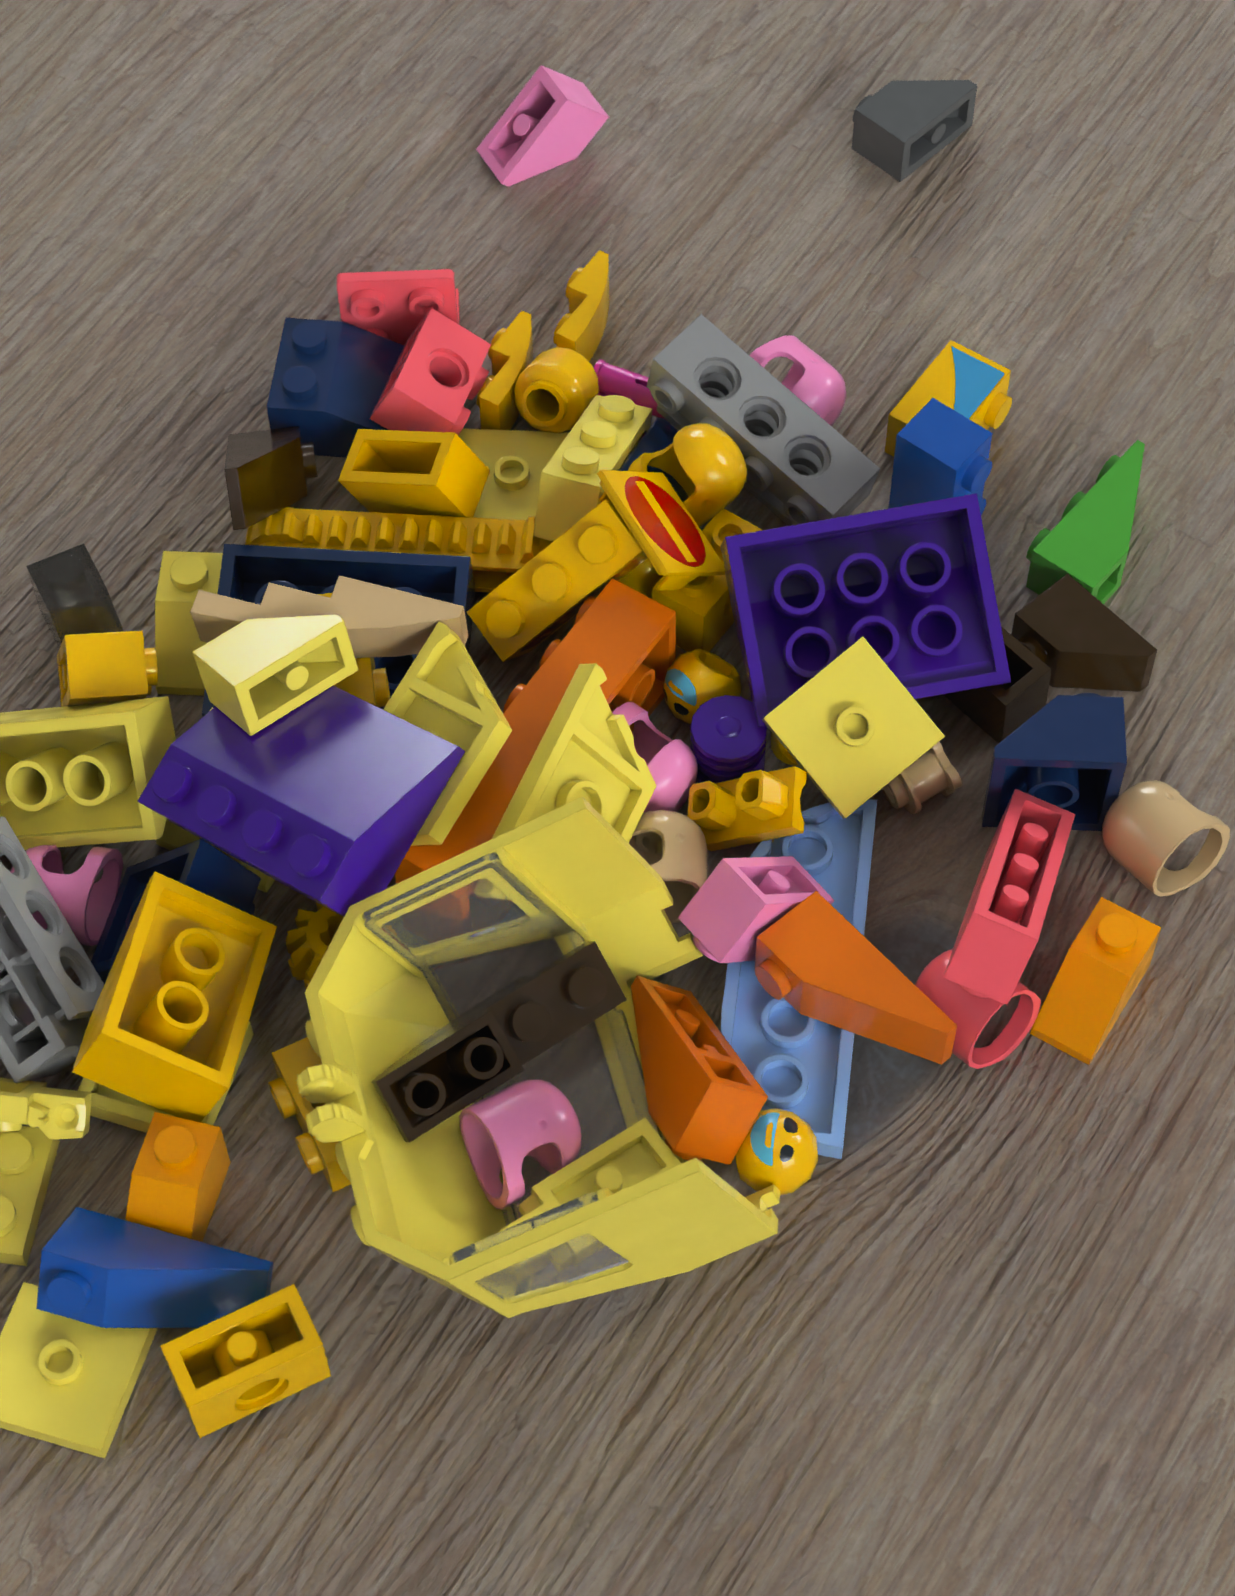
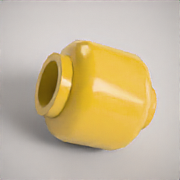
M559 347L541 352L519 374L514 387L515 404L520 415L530 426L540 431L561 433L572 429L591 401L599 393L598 377L593 365L582 354L570 348Z

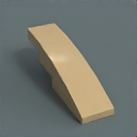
M340 575L331 598L269 583L261 605L198 590L190 611L200 641L210 642L246 619L337 614L345 622L355 658L395 657L418 654L438 621L446 624L454 631L464 646L469 636L464 606Z

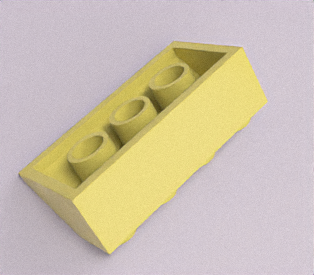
M169 696L0 713V817L7 819L24 850L40 845H56L59 848L156 840L163 836L166 818L139 803L138 799L168 748L176 740Z

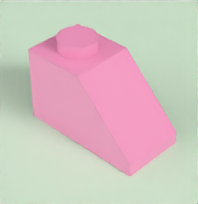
M541 65L476 150L499 182L509 187L577 159L609 116L582 82Z
M793 856L723 858L678 918L694 935L693 942L697 949L709 959L720 964L755 961L757 936L812 893L817 891L830 904L835 900Z

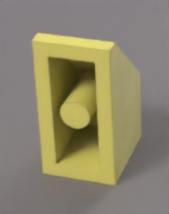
M163 551L155 598V650L158 666L157 694L204 696L205 687L193 651L208 642L200 641L190 611L198 590L218 594L223 553Z
M337 614L246 619L193 651L209 701L250 736L358 671L345 622Z

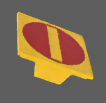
M600 470L597 473L601 480L599 484L604 490L599 500L610 499L658 575L665 577L656 587L658 590L681 589L698 576L725 575L724 564L663 472Z

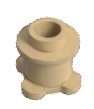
M939 741L884 786L882 791L895 809L904 806L911 814H916L921 811V803L940 792L946 797L951 795L962 786V781L959 773L947 758Z

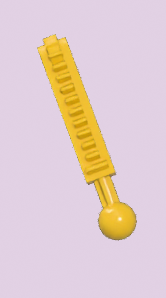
M286 507L248 527L245 545L470 556L475 592L490 593L553 541L534 537L535 516H529L527 520ZM647 558L619 582L652 599V588L663 575H658Z

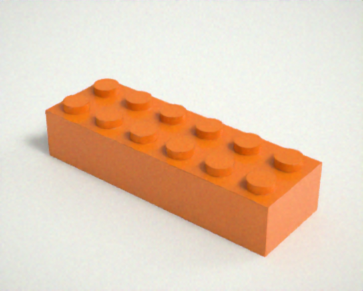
M613 578L597 597H588L577 613L574 626L562 641L555 639L547 647L540 661L539 670L526 685L520 683L510 693L505 703L503 714L512 728V732L443 843L440 845L410 846L395 872L396 884L492 839L579 664L596 663L603 669L607 680L600 687L612 712L626 702H634L646 710L648 716H650L665 697L663 687L666 672L676 660V611ZM634 723L629 725L632 734L634 731ZM470 877L400 910V914L404 920L430 933L496 914L510 895L504 889L476 887L470 882L472 879Z

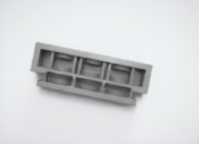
M702 314L653 358L646 387L650 390L653 399L658 404L656 411L678 430L688 425L706 423L716 426L728 434L738 445L746 462L747 479L743 487L788 526L848 516L870 495L880 468Z
M0 817V857L5 854L15 870L14 873H11L0 861V1058L13 1081L19 1083L54 1076L75 1062L90 1016L104 983L7 819ZM37 910L46 921L48 926L46 930L32 916ZM72 967L81 981L80 986H77L65 971L68 968Z

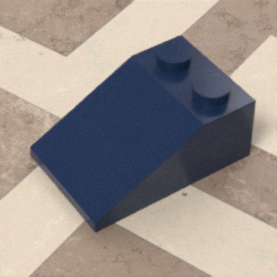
M285 317L266 407L270 430L300 426L302 443L313 442L315 455L347 458L357 429L387 430L372 421L370 417L404 345L343 321Z

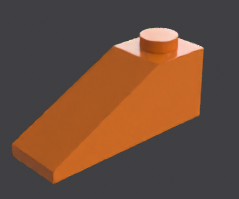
M817 891L757 936L755 974L761 986L773 998L778 1000L784 998L802 1015L941 1065L951 1057L957 1025Z
M636 976L631 985L648 1112L666 1138L665 1143L675 1155L687 1161L693 1158H698L701 1161L704 1158L730 1165L768 1096L691 991Z

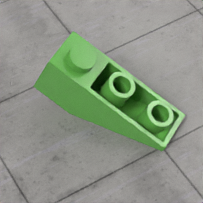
M1137 440L1121 458L1113 455L1101 469L1096 484L1086 494L1080 491L1070 500L1063 512L1061 521L1051 531L1044 528L1034 538L1026 555V558L1031 561L1026 583L1027 588L1040 595L1068 574L1104 604L1120 587L1130 544L1145 447L1143 442Z

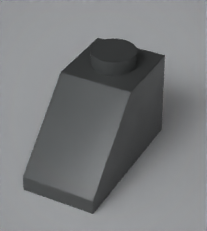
M970 80L889 82L874 95L864 97L857 105L853 114L852 149L901 182L972 126L977 85Z

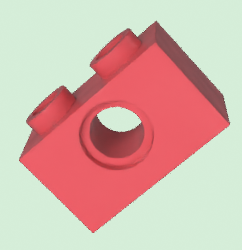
M431 308L407 339L370 419L387 430L455 432L459 435L471 414V410L464 407L466 399L472 401L488 376L489 371L483 368L482 364L491 344Z

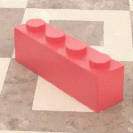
M1014 790L987 849L943 978L959 984L964 991L973 996L992 998L1008 1005L1039 940L1074 821V813L1020 790Z

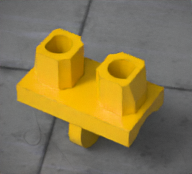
M793 766L770 772L763 770L743 773L741 778L719 783L706 781L692 784L689 789L687 816L697 825L701 826L709 851L771 839L773 843L776 838L804 833V820L801 813L800 797L802 789L806 784L807 772Z

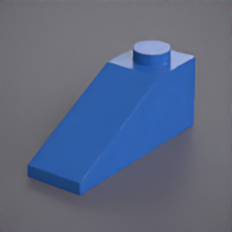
M76 1207L41 1250L36 1309L101 1328H200L269 1296L274 1262Z

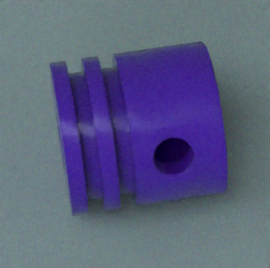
M724 695L711 698L699 706L692 717L690 749L695 755L698 766L696 784L706 781L719 783L741 778L743 773L756 770L764 771L767 726L758 727L753 702L739 696Z

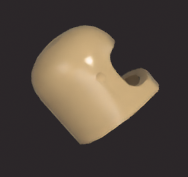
M1151 780L1139 782L1118 796L1105 816L1102 825V837L1107 852L1151 892L1162 897L1180 892L1199 882L1209 874L1226 851L1230 839V828L1218 817L1209 815L1194 807L1180 795L1179 791L1161 781ZM1202 829H1209L1201 850L1186 868L1173 871L1163 867L1174 850L1191 834Z
M667 810L648 811L643 813L629 844L662 877L674 900L673 905L665 908L664 911L671 923L681 922L678 918L708 878L706 839L701 828L686 815Z

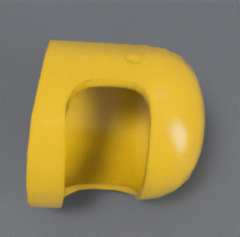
M706 423L685 426L677 431L673 438V443L668 447L653 453H643L631 463L628 471L648 472L647 466H652L673 476L687 493L689 498L683 503L699 528L740 494L747 479L746 462L736 442L718 427Z

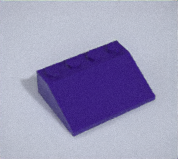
M977 493L727 536L721 544L731 608L758 727L766 726L762 719L862 637L867 640L914 699L1011 682Z
M332 686L252 736L215 706L170 745L139 797L138 802L189 833L344 917L351 905L387 888L465 751L447 740Z

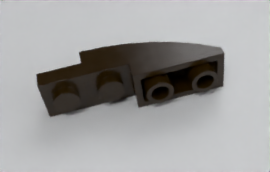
M585 942L533 975L519 977L472 1007L405 1054L375 1078L372 1083L405 1142L410 1143L523 1072L524 1068L522 1065L627 999L596 942Z

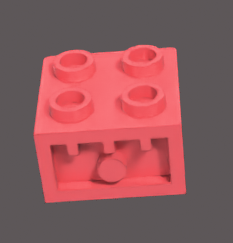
M451 269L339 273L337 275V293L341 321L404 346L407 339L431 308L460 325L459 290L455 288L454 271Z

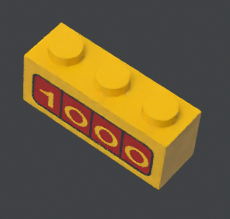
M605 499L469 609L467 614L502 662L532 651L576 616L588 597H597L612 578L620 581L645 561L647 556L610 499Z

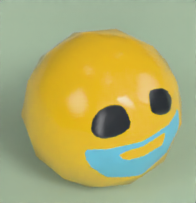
M696 649L680 654L666 672L663 687L666 704L676 718L691 725L692 717L699 706L711 698L724 695L740 697V675L734 666L719 656L705 650Z
M779 1108L760 1111L736 1154L739 1177L743 1182L755 1191L775 1185L781 1191L780 1195L793 1193L810 1180L818 1162L817 1139L810 1125L795 1113Z

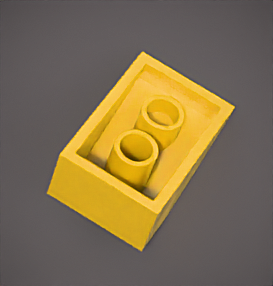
M155 871L147 884L90 1016L72 1072L176 1117L201 1122L230 1087L277 926Z

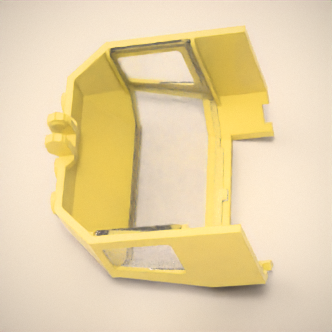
M583 796L351 905L305 991L311 1020H308L305 1025L306 1034L313 1050L321 1058L322 1064L307 1067L301 1074L297 1075L298 1079L296 1081L299 1094L302 1097L305 1096L306 1100L311 1103L325 1104L320 1107L317 1106L316 1109L306 1114L308 1131L311 1133V1136H315V1139L321 1143L338 1142L335 1146V1153L342 1172L351 1181L356 1205L351 1208V1219L360 1240L366 1246L375 1248L398 1263L508 1319L524 1312L689 1272L778 1234V1219L773 1209L770 1208L780 1203L781 1191L775 1185L744 1197L698 1158L687 1161L677 1155L675 1156L682 1164L623 1190L613 1193L605 1187L500 1232L502 1228L522 1217L518 1211L519 1204L531 1196L532 1186L552 1174L534 1158L525 1157L522 1162L525 1195L521 1200L504 1209H496L488 1201L471 1165L460 1130L459 1116L462 1110L410 1143L405 1142L372 1083L375 1078L413 1048L492 994L521 976L533 975L581 944L595 941L627 1000L522 1065L524 1068L523 1072L472 1104L523 1080H544L550 1082L564 1093L577 1114L581 1127V1148L576 1159L643 1118L649 1121L665 1142L666 1138L648 1112L631 985L636 976L652 980L702 957L703 954L695 946L691 932L678 937L664 911L665 908L673 905L674 900L662 877ZM501 1169V1170H500V1174H499V1178H500L501 1183L503 1184V1176H502V1169Z

